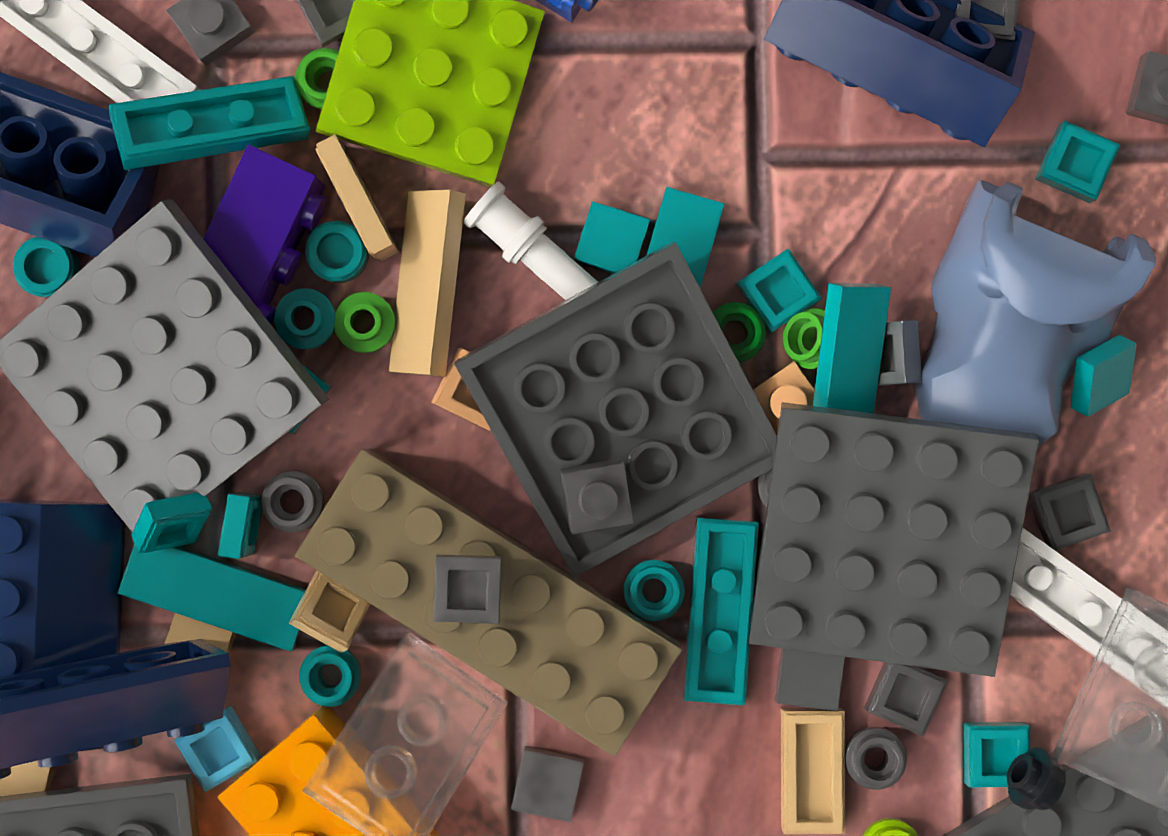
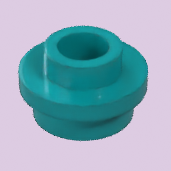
M297 289L285 295L279 302L275 311V327L279 336L290 346L302 350L315 349L324 345L332 337L335 331L336 311L332 302L322 293L313 289ZM302 308H311L315 315L314 324L306 330L298 329L294 321L296 313Z
M652 559L640 562L630 570L624 582V597L628 607L635 615L644 620L660 621L669 618L680 608L684 599L685 588L681 575L671 564L662 560ZM653 578L659 579L665 584L664 595L655 601L646 599L642 594L644 583Z
M328 645L320 646L309 653L302 662L299 672L300 685L304 694L312 702L326 707L338 706L347 702L358 690L361 682V667L351 651L346 650L340 653ZM333 664L340 669L342 679L339 684L329 685L322 679L321 670L324 665Z

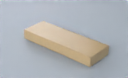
M454 190L408 192L395 309L396 322L392 336L389 372L446 376L465 193Z

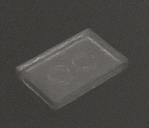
M1127 588L1052 754L1058 762L1168 812V605L1134 589Z
M409 632L402 638L302 791L366 836H429L508 702Z

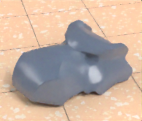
M979 179L967 199L955 233L933 275L931 286L933 307L938 314L931 344L920 361L922 382L915 383L920 416L922 420L1033 433L1039 440L1038 448L1058 432L1062 391L1067 380L1075 373L1076 357L1107 341L1124 305L1144 287L1156 265V256L1148 241L1134 234H1130L1126 240L1117 236L1114 237L1105 250L1101 252L1017 217L1015 213L1023 188L1010 182H1006L1003 186L999 187Z

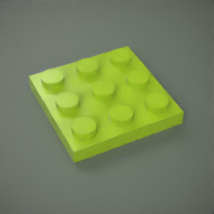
M354 0L316 132L330 137L335 134L340 140L491 188L496 181L545 11L515 0Z

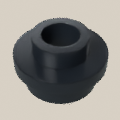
M1033 748L1025 754L1019 755L1011 763L1007 772L1009 798L1015 805L1025 810L1034 808L1038 810L1049 809L1061 797L1066 783L1064 768L1057 763L1052 753L1043 748Z

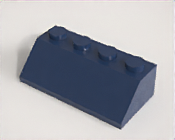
M782 0L763 40L775 45L783 55L790 59L805 60L830 72L837 81L846 86L861 87L884 98L892 108L906 114L914 113L939 125L946 134L955 139L970 140L985 147L1022 90L1035 32L1017 23L1016 27H1014L1016 32L1014 41L995 40L992 33L980 23L1004 26V17L972 1L968 19L963 17L955 18L957 5H961L960 0Z
M0 72V224L93 257L98 256L149 212L160 164L124 170L109 110Z
M19 499L0 500V677L120 653L122 595L118 594L123 579L125 523L109 503ZM103 746L90 748L86 750L102 749Z
M202 639L165 643L0 677V779L11 774V767L38 761L39 767L61 766L77 760L78 751L103 746L105 752H119L142 745V737L167 731L168 737H184L204 731V722L223 718L231 667L229 653Z

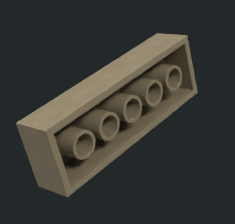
M373 449L360 450L295 554V557L614 757L618 754L682 651L678 640L638 617L632 611L579 578H574L568 571ZM438 554L502 557L499 624L433 622L435 561Z

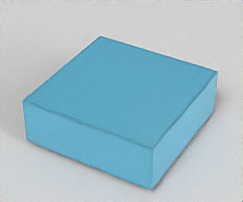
M231 705L224 709L223 718L204 722V731L174 739L204 792L257 762L262 757Z

